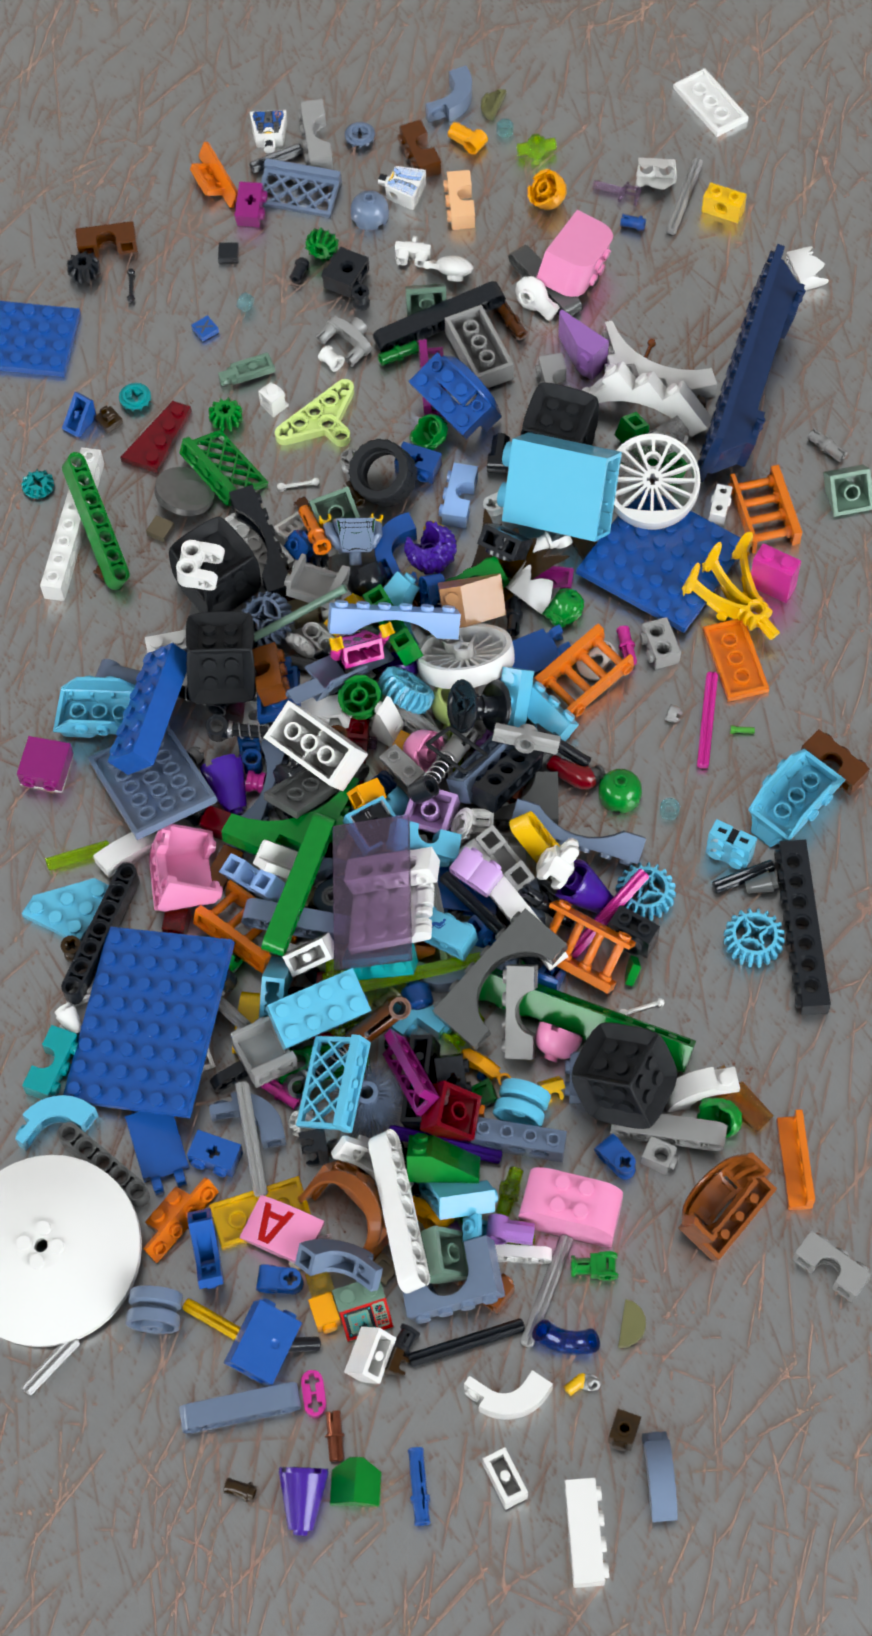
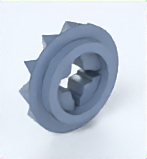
M356 122L349 125L345 130L347 144H351L352 147L359 146L361 149L363 145L368 147L369 143L374 142L375 130L368 123ZM359 132H361L362 138H358Z

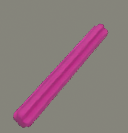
M711 671L706 674L697 767L704 769L709 767L718 680L717 672Z
M639 869L594 920L606 926L619 906H624L648 880L649 875L644 870ZM586 927L580 934L571 953L573 958L576 959L592 942L596 932Z

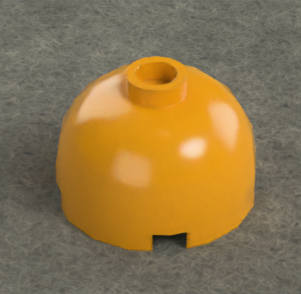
M550 169L539 171L532 178L534 180L532 186L529 185L527 196L529 201L543 210L555 209L561 205L566 197V183L555 171Z

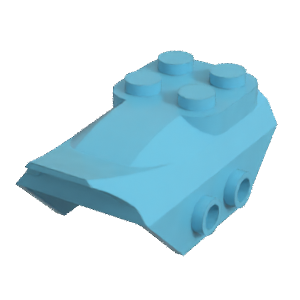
M94 676L74 678L61 687L53 732L61 733L66 737L81 738L116 734L117 729L122 724L123 713L129 705L130 694L136 685L113 676H107L106 678Z
M806 749L791 754L787 760L783 759L776 767L777 771L773 775L769 774L764 779L762 788L748 809L752 817L751 833L769 847L778 844L779 841H790L808 821L812 822L817 817L820 807L822 805L827 806L833 798L832 794L846 780Z

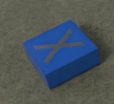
M208 315L191 325L192 330L202 342L219 333V328Z

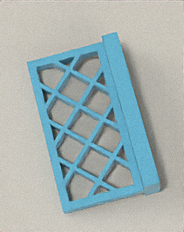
M351 1035V1037L315 1036L296 1126L299 1128L341 1130L344 1133H352L371 1044L361 1035ZM329 1043L331 1048L321 1055V1044ZM344 1044H349L348 1052L341 1056L338 1050ZM335 1053L339 1060L329 1067L326 1060ZM323 1064L326 1071L317 1078L315 1075L316 1069ZM343 1064L345 1067L343 1075L337 1079L333 1072ZM328 1076H331L334 1082L324 1089L321 1082ZM318 1086L322 1093L312 1100L310 1097L311 1091ZM338 1087L340 1090L339 1096L332 1101L329 1094ZM326 1098L329 1105L320 1112L316 1105ZM313 1108L316 1116L309 1122L305 1121L306 1114ZM333 1110L335 1112L333 1123H327L323 1117Z

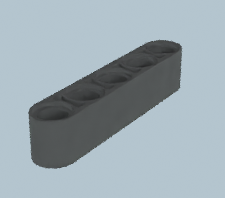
M525 244L508 255L510 264L522 277L534 276L537 278L542 260L528 245ZM546 287L548 298L560 307L557 311L558 315L561 310H564L571 316L582 310V304L577 296H565Z
M67 1122L59 1127L58 1137L61 1144L76 1158L87 1161L97 1167L101 1162L108 1161V1166L100 1169L114 1180L121 1175L126 1176L125 1181L118 1184L125 1191L133 1206L143 1207L149 1202L150 1194L146 1184L73 1123ZM68 1133H75L72 1139H65ZM85 1147L92 1148L87 1154L81 1153ZM136 1190L144 1191L140 1197L132 1196Z

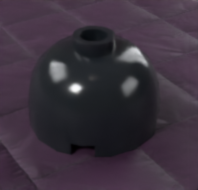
M374 561L359 568L355 577L352 574L349 575L347 588L351 594H356L363 599V594L381 584L384 588L388 579L381 561L379 563Z

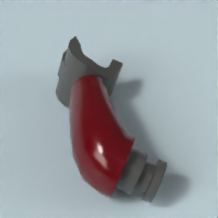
M547 752L543 754L542 769L539 771L558 772L560 779L581 790L594 788L596 782L602 780L606 774L600 764L591 768L587 765L581 766Z

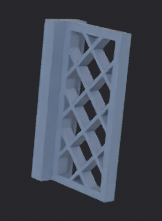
M265 159V169L261 183L263 184L264 191H270L273 198L263 203V206L331 218L337 192L342 184L340 171ZM268 175L277 177L278 181L269 185L267 182ZM290 179L295 180L297 184L288 189L284 182ZM313 183L315 188L307 192L303 185ZM282 185L285 191L276 195L273 189ZM326 186L333 187V191L327 195L321 190ZM300 188L304 194L295 199L291 192ZM319 191L322 198L313 202L310 195ZM286 195H289L292 199L287 204L281 203L279 200ZM307 198L311 204L306 207L300 206L298 202ZM326 201L329 206L327 211L319 210L317 205Z

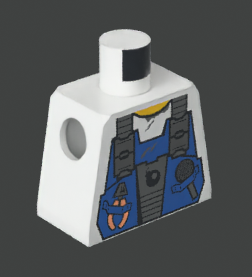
M286 110L250 112L256 147L264 148L265 153H274L275 147H282L284 145L288 126Z

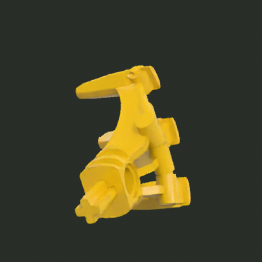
M746 532L742 535L731 559L740 560L743 592L731 582L718 561L722 543L718 542L711 549L706 561L702 563V572L713 571L727 600L716 595L697 580L700 571L699 563L694 565L682 587L683 596L694 591L707 602L709 607L717 612L716 617L718 620L725 621L727 617L743 620V624L748 626L750 631L759 627L769 640L775 639L780 632L769 620L773 610L768 608L769 605L758 594L749 568L748 555L750 554L749 550L752 545L753 533Z

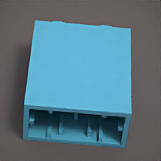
M530 432L512 438V442L509 441L505 445L502 455L503 465L509 467L507 483L503 482L497 495V505L503 507L502 521L594 542L609 535L622 452Z

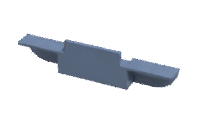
M384 647V659L352 667L350 669L351 672L345 674L339 664L329 655L306 665L305 669L312 677V680L287 690L285 695L288 699H292L296 705L312 697L317 702L337 693L339 689H342V686L345 684L344 682L348 678L355 675H366L368 672L394 661L395 658L387 647Z

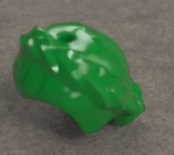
M425 415L418 420V424L411 431L409 439L414 445L435 450L437 446L446 440L448 435L447 422L439 415Z
M562 588L557 592L542 614L554 626L560 625L563 628L567 624L576 621L582 615L584 599L576 590Z
M708 1097L701 1099L697 1119L718 1121L726 1124V1138L735 1135L741 1129L742 1113L739 1107L730 1100Z

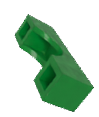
M633 412L621 417L614 436L623 444L633 437L649 434V424L637 412ZM652 445L641 447L644 455L652 451ZM655 448V452H658V453L662 456V453H660V452ZM638 449L631 450L630 452L643 464ZM673 452L666 455L661 469L678 454ZM681 457L666 472L688 464ZM654 458L647 461L650 466L658 464V461ZM686 471L668 478H683Z
M381 584L363 594L364 599L370 605L387 602L394 606ZM379 621L380 625L392 623L395 633L390 635L389 641L405 667L424 656L403 621Z

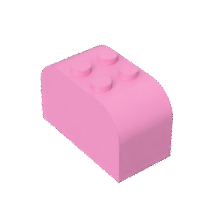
M577 210L545 251L537 278L546 287L562 295L576 297L584 294L590 285L594 286L598 275L601 276L606 267L604 261L608 259L611 253L609 247L613 239L611 229L603 222Z
M533 1168L529 1173L518 1221L535 1223L536 1231L556 1236L564 1234L576 1241L611 1249L622 1206L623 1192L618 1187L604 1181L550 1168Z

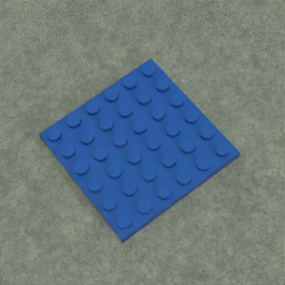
M645 491L626 508L637 510ZM648 493L641 510L650 511L651 494ZM655 493L653 511H663ZM661 495L667 510L677 509L666 497ZM692 511L676 524L655 530L635 527L617 516L611 524L610 534L599 539L578 566L576 574L657 619L667 617L670 626L685 633L707 603L694 591L684 596L682 594V587L696 563H699L700 571L697 580L715 593L720 583L712 570L702 572V563L706 561L713 546L721 542L722 547L718 561L725 574L728 575L738 562V560L731 559L741 537Z

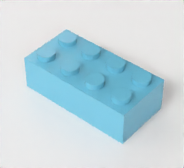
M353 968L275 1001L265 1008L283 1050L355 1020L371 1011Z

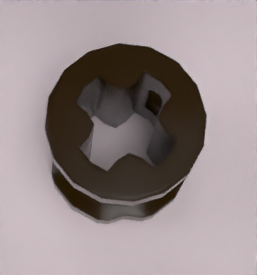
M73 935L67 936L61 941V950L64 953L65 959L72 963L81 944L80 940Z

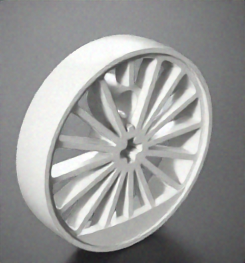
M643 434L629 439L616 450L622 452L621 458L625 456L639 470L636 471L620 464V470L636 477H618V482L636 484L617 490L615 497L640 488L622 505L615 498L613 510L622 520L638 528L655 530L676 524L690 512L699 494L700 472L696 459L684 444L667 435ZM652 445V451L644 455L641 447ZM655 445L666 447L662 456L655 452ZM635 448L638 449L643 461V467L628 453ZM671 449L678 455L661 469L668 450ZM681 457L688 464L666 472ZM654 458L658 461V464L650 466L647 461ZM687 470H691L693 479L668 478ZM650 479H654L655 485H650ZM669 484H693L694 489L692 493H688ZM665 489L688 498V502L681 506ZM645 491L637 510L626 508ZM660 492L677 508L676 510L666 509ZM648 493L651 494L650 511L641 510ZM655 493L663 511H653Z
M478 623L459 628L458 639H437L433 634L429 635L418 645L424 656L416 660L420 677L432 686L451 689L457 680L465 679L473 687H477L499 679L502 676L503 667L513 666L514 647L511 636L507 631L494 625Z

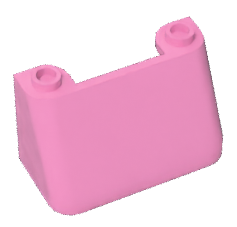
M171 824L158 830L149 853L153 902L156 911L167 912L214 904L217 899H221L223 888L218 881H212L209 863L211 853L214 854L216 850L213 831Z

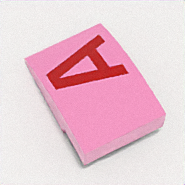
M260 1195L239 1238L281 1259L284 1258L295 1263L299 1244L318 1239L325 1222L290 1205Z

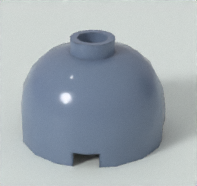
M373 190L363 191L353 199L351 203V219L356 223L357 227L364 230L378 229L379 225L387 223L389 219V206L385 197L379 192Z

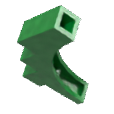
M353 777L344 791H340L320 808L297 819L263 821L248 819L231 813L221 831L222 840L253 855H257L264 839L299 851L310 821L316 812L337 819L330 843L339 846L341 841L346 840L349 831L342 822L345 815L352 810V803L347 792L360 785L359 779Z

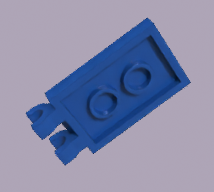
M561 626L553 627L548 633L543 628L513 640L514 664L512 667L534 671L533 677L543 671L571 647L569 641L563 643L558 648L555 642L563 640Z
M289 656L285 657L286 661L284 663L288 671L286 676L290 689L300 685V671L298 666H292L291 657ZM257 693V719L259 724L263 725L275 721L288 700L294 703L293 700L286 699L264 707Z
M137 1112L125 1116L144 1182L151 1180L155 1195L165 1193L161 1177L174 1174L178 1188L187 1186L183 1170L189 1168V1164L174 1116Z

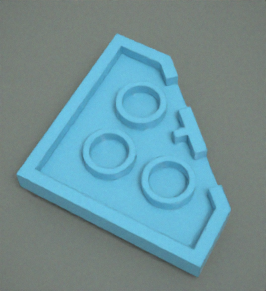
M93 878L33 895L21 914L23 918L64 938L73 935L82 942L109 885Z

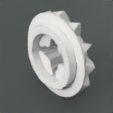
M289 633L285 638L291 649L302 656L313 658L314 654L317 653L314 645L299 634Z
M467 807L461 809L455 815L451 824V832L462 834L461 843L470 838V834L474 832V826L477 824L475 822L477 815L474 814V810Z

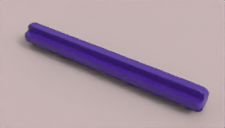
M390 1125L389 1129L397 1133L400 1141L407 1143L409 1142V1135L417 1133L431 1135L426 1132L396 1125ZM440 1138L479 1156L480 1160L496 1164L501 1162V1150L455 1139Z

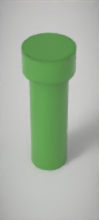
M731 725L730 734H754L755 727H735V725Z

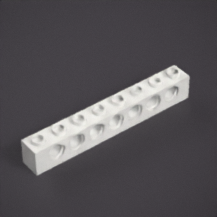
M81 447L80 453L85 457L98 488L104 468L102 452L97 449ZM70 490L67 493L40 584L44 599L64 602L85 533V528Z

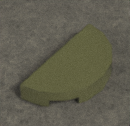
M497 89V91L491 93L487 92L482 97L481 111L487 119L494 120L506 96L505 89Z
M625 1299L618 1348H628L637 1343L643 1337L646 1329V1317L642 1309L635 1302Z

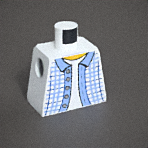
M396 166L390 176L380 174L378 185L386 187V198L414 210L426 185V170Z

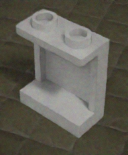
M302 553L299 560L294 561L292 573L287 574L285 578L286 596L310 603L343 584L347 587L350 567L342 565L337 573L306 563V554ZM341 596L321 607L329 609V603H335L336 600H340Z
M394 744L380 755V761L390 769L388 773L395 778L397 786L410 799L408 786L419 780L421 776H424L425 772Z
M269 1016L260 1017L250 1025L238 1027L230 1034L232 1046L255 1088L298 1069L297 1057L293 1051L290 1052L289 1049L283 1050Z

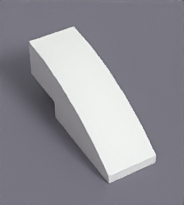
M131 832L93 855L95 863L110 878L122 863L127 862L134 865L150 852L156 833L154 832L136 840Z

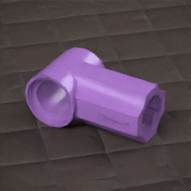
M491 1214L488 1216L486 1236L493 1239L495 1245H503L507 1242L532 1245L535 1223L509 1220L505 1215Z

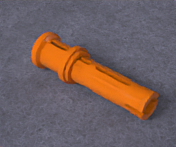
M308 505L301 506L298 513L308 530L307 538L313 544L314 552L317 555L328 553L331 549V543L326 538L324 529L319 527L311 507H308Z

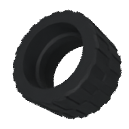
M381 438L367 441V443L362 444L354 452L349 463V479L353 488L375 505L378 504L384 507L394 506L397 503L403 502L405 498L409 497L411 491L414 490L417 481V467L410 454L395 442ZM385 455L394 456L399 464L398 476L394 483L384 490L375 491L371 489L367 476L372 463Z

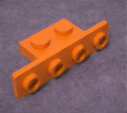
M204 142L199 153L202 163H192L190 171L205 196L222 195L229 208H234L238 190L209 142Z
M203 1178L190 1194L175 1186L145 1221L149 1228L157 1232L143 1248L154 1262L158 1263L188 1229L187 1213L205 1209L219 1191L208 1178Z

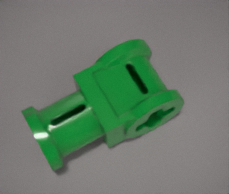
M612 1251L590 1253V1258H576L575 1255H571V1277L590 1275V1279L602 1281L618 1279V1273L616 1272L618 1254Z

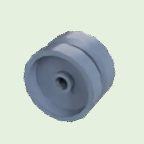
M160 1286L133 1287L129 1295V1304L133 1308L127 1311L126 1325L131 1329L147 1333L170 1334L177 1332L180 1326V1316L176 1312L182 1309V1293Z

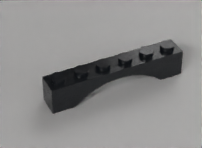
M253 485L229 492L231 506L237 520L254 530L266 547L267 560L262 573L265 592L278 593L284 598L289 597L286 596L287 587L284 586L289 565L286 557H281L282 548L279 541L275 542V530L273 525H269L267 522L269 516L266 508L262 509L260 505L263 502L259 491L255 492Z

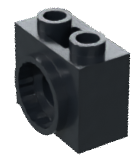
M340 247L337 253L332 255L328 267H325L322 271L323 287L352 298V288L355 285L362 284L363 279L369 272V257Z
M495 523L484 524L477 544L485 547V551L490 555L512 562L526 559L533 540Z
M622 905L619 906L609 922V928L618 933L622 931L632 937L631 940L636 942L634 947L629 950L624 948L623 951L648 958L658 942L659 925Z

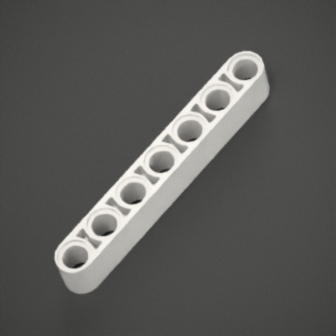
M474 838L459 849L460 854L464 847L469 849L472 847L476 848L483 854V859L488 862L491 860ZM503 874V877L489 894L490 898L509 921L518 911L522 912L525 908L539 919ZM565 952L553 966L542 959L540 960L543 961L548 970H552L564 961L568 955Z
M388 1129L370 1138L368 1146L397 1281L401 1290L408 1294L430 1283V1274L400 1139L394 1130Z

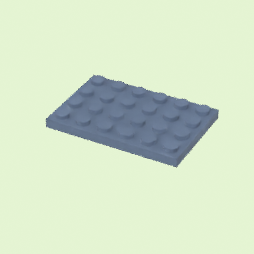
M169 725L166 728L154 765L127 775L108 763L111 747L88 757L90 765L136 840L218 802L210 786Z

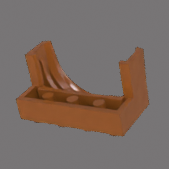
M753 1152L734 1155L723 1160L705 1174L687 1196L682 1209V1224L678 1228L712 1261L720 1260L777 1190L766 1178L771 1169ZM724 1176H727L737 1186V1189H735L724 1178ZM735 1196V1198H734L733 1201L729 1204V1206L724 1210V1212L720 1215V1217L713 1223V1221H714L715 1218L718 1216V1214L721 1212V1210L725 1207V1205Z
M336 1160L324 1164L307 1188L297 1198L300 1204L310 1198L317 1201L329 1183L337 1184L366 1215L368 1234L363 1249L374 1254L372 1260L374 1261L389 1243L378 1188L374 1179L366 1175L360 1167L347 1162Z

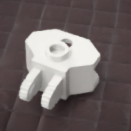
M568 838L560 847L555 845L554 847L546 848L536 865L537 878L546 880L550 876L552 880L551 887L553 889H561L575 869L574 860L579 855L578 840Z

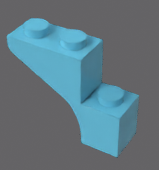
M395 1003L393 1011L398 1013L401 1010V1005ZM433 1005L421 1010H411L407 1018L399 1020L389 1028L407 1039L411 1035H415L418 1030L417 1026H419L430 1035L433 1034L439 1041L443 1036H448L452 1031L434 1015Z

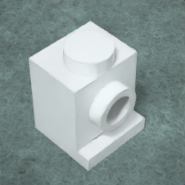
M271 382L258 391L260 406L273 418L289 406L284 399L285 393L283 390Z

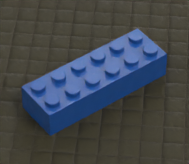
M174 643L162 646L145 655L142 670L136 678L135 689L130 694L129 705L123 713L122 724L117 729L115 743L110 748L108 763L127 775L154 765L187 673V652Z

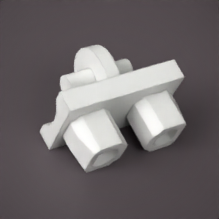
M413 236L412 241H396L395 255L397 264L406 265L408 260H415L417 267L424 268V262L431 260V245L418 242V236Z

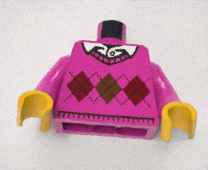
M392 623L380 625L379 629L381 632L379 635H375L366 629H361L351 635L343 634L333 639L329 638L331 658L334 661L341 659L346 669L384 659L383 647L390 635L395 633Z

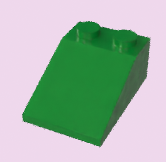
M425 1133L409 1135L407 1151L409 1182L479 1183L480 1157L434 1135H427Z

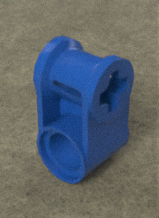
M438 573L419 578L420 607L422 604H430L434 608H441V605H438L440 598L437 583L446 582L443 574Z
M237 737L245 773L248 774V771L251 770L255 771L256 774H260L263 770L259 738L251 740L248 737L243 739Z
M610 1134L594 1148L596 1155L618 1178L629 1180L635 1175V1158L616 1135Z
M266 1264L259 1265L256 1291L266 1294L279 1293L296 1295L302 1291L304 1281L297 1269ZM292 1277H295L296 1281L289 1285L287 1281H291Z

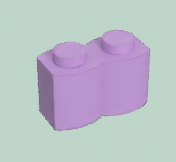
M464 847L449 867L450 873L481 895L488 897L503 877L500 870L501 866L493 860L488 862L483 859V854L476 848L472 847L469 849Z

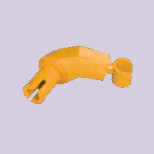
M471 1048L462 1049V1052H460L463 1053L464 1059L468 1058L469 1068L479 1071L491 1080L494 1077L497 1078L500 1087L502 1078H511L507 1073L501 1074L499 1072L501 1068L484 1054Z

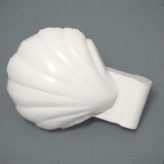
M445 256L438 259V261L429 260L424 262L425 269H437L442 274L448 275L447 280L463 281V276H467L474 270L473 265L467 259L460 256Z
M534 276L523 277L517 282L515 293L517 301L521 306L528 310H537L546 320L551 321L560 307L548 298V292L544 283Z

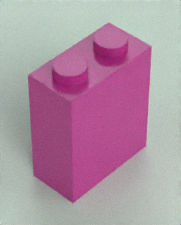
M763 543L753 559L751 570L756 590L787 604L796 589L801 560Z

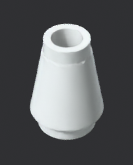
M71 1003L60 1006L55 1011L56 1020L66 1030L79 1036L82 1022L76 1007L72 1006Z

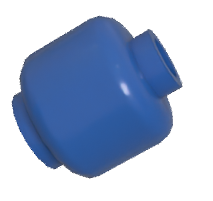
M419 979L408 981L406 983L407 986L401 991L402 997L410 1002L411 1010H421L434 1003L429 984L420 982Z

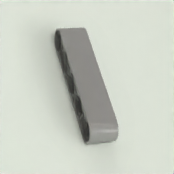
M661 1114L651 1128L635 1129L611 1124L610 1134H614L619 1138L649 1142L652 1136L675 1146L722 1151L725 1144L727 1125L718 1121Z

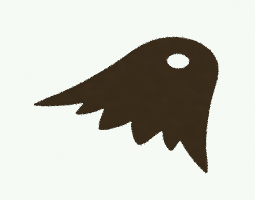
M484 509L482 529L484 524H493L486 509ZM517 527L512 530L519 534ZM531 538L533 542L525 560L510 562L497 559L510 582L524 563L523 569L531 564V580H533L547 569L570 556L543 557L548 549L533 553L537 539ZM478 544L471 567L493 556L485 551V547ZM506 587L503 588L504 601L506 602L515 594Z

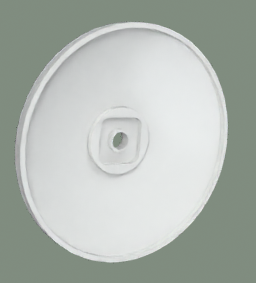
M44 1155L21 1160L0 1171V1337L4 1340L28 1347H54L75 1339L79 1340L105 1324L128 1297L136 1280L141 1262L142 1236L140 1224L133 1204L125 1191L111 1176L99 1167L75 1157ZM41 1240H46L48 1243L47 1249L44 1252H37V1243Z

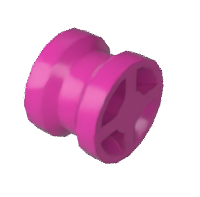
M249 770L245 785L246 792L257 791L261 794L267 773L256 774L255 771Z

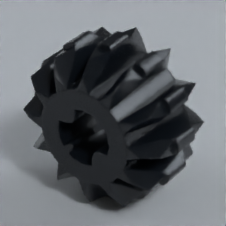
M85 251L80 254L77 252L76 256L71 255L70 260H67V273L73 282L79 281L80 284L83 282L89 284L90 280H96V275H100L99 260L95 258L93 253L88 254Z

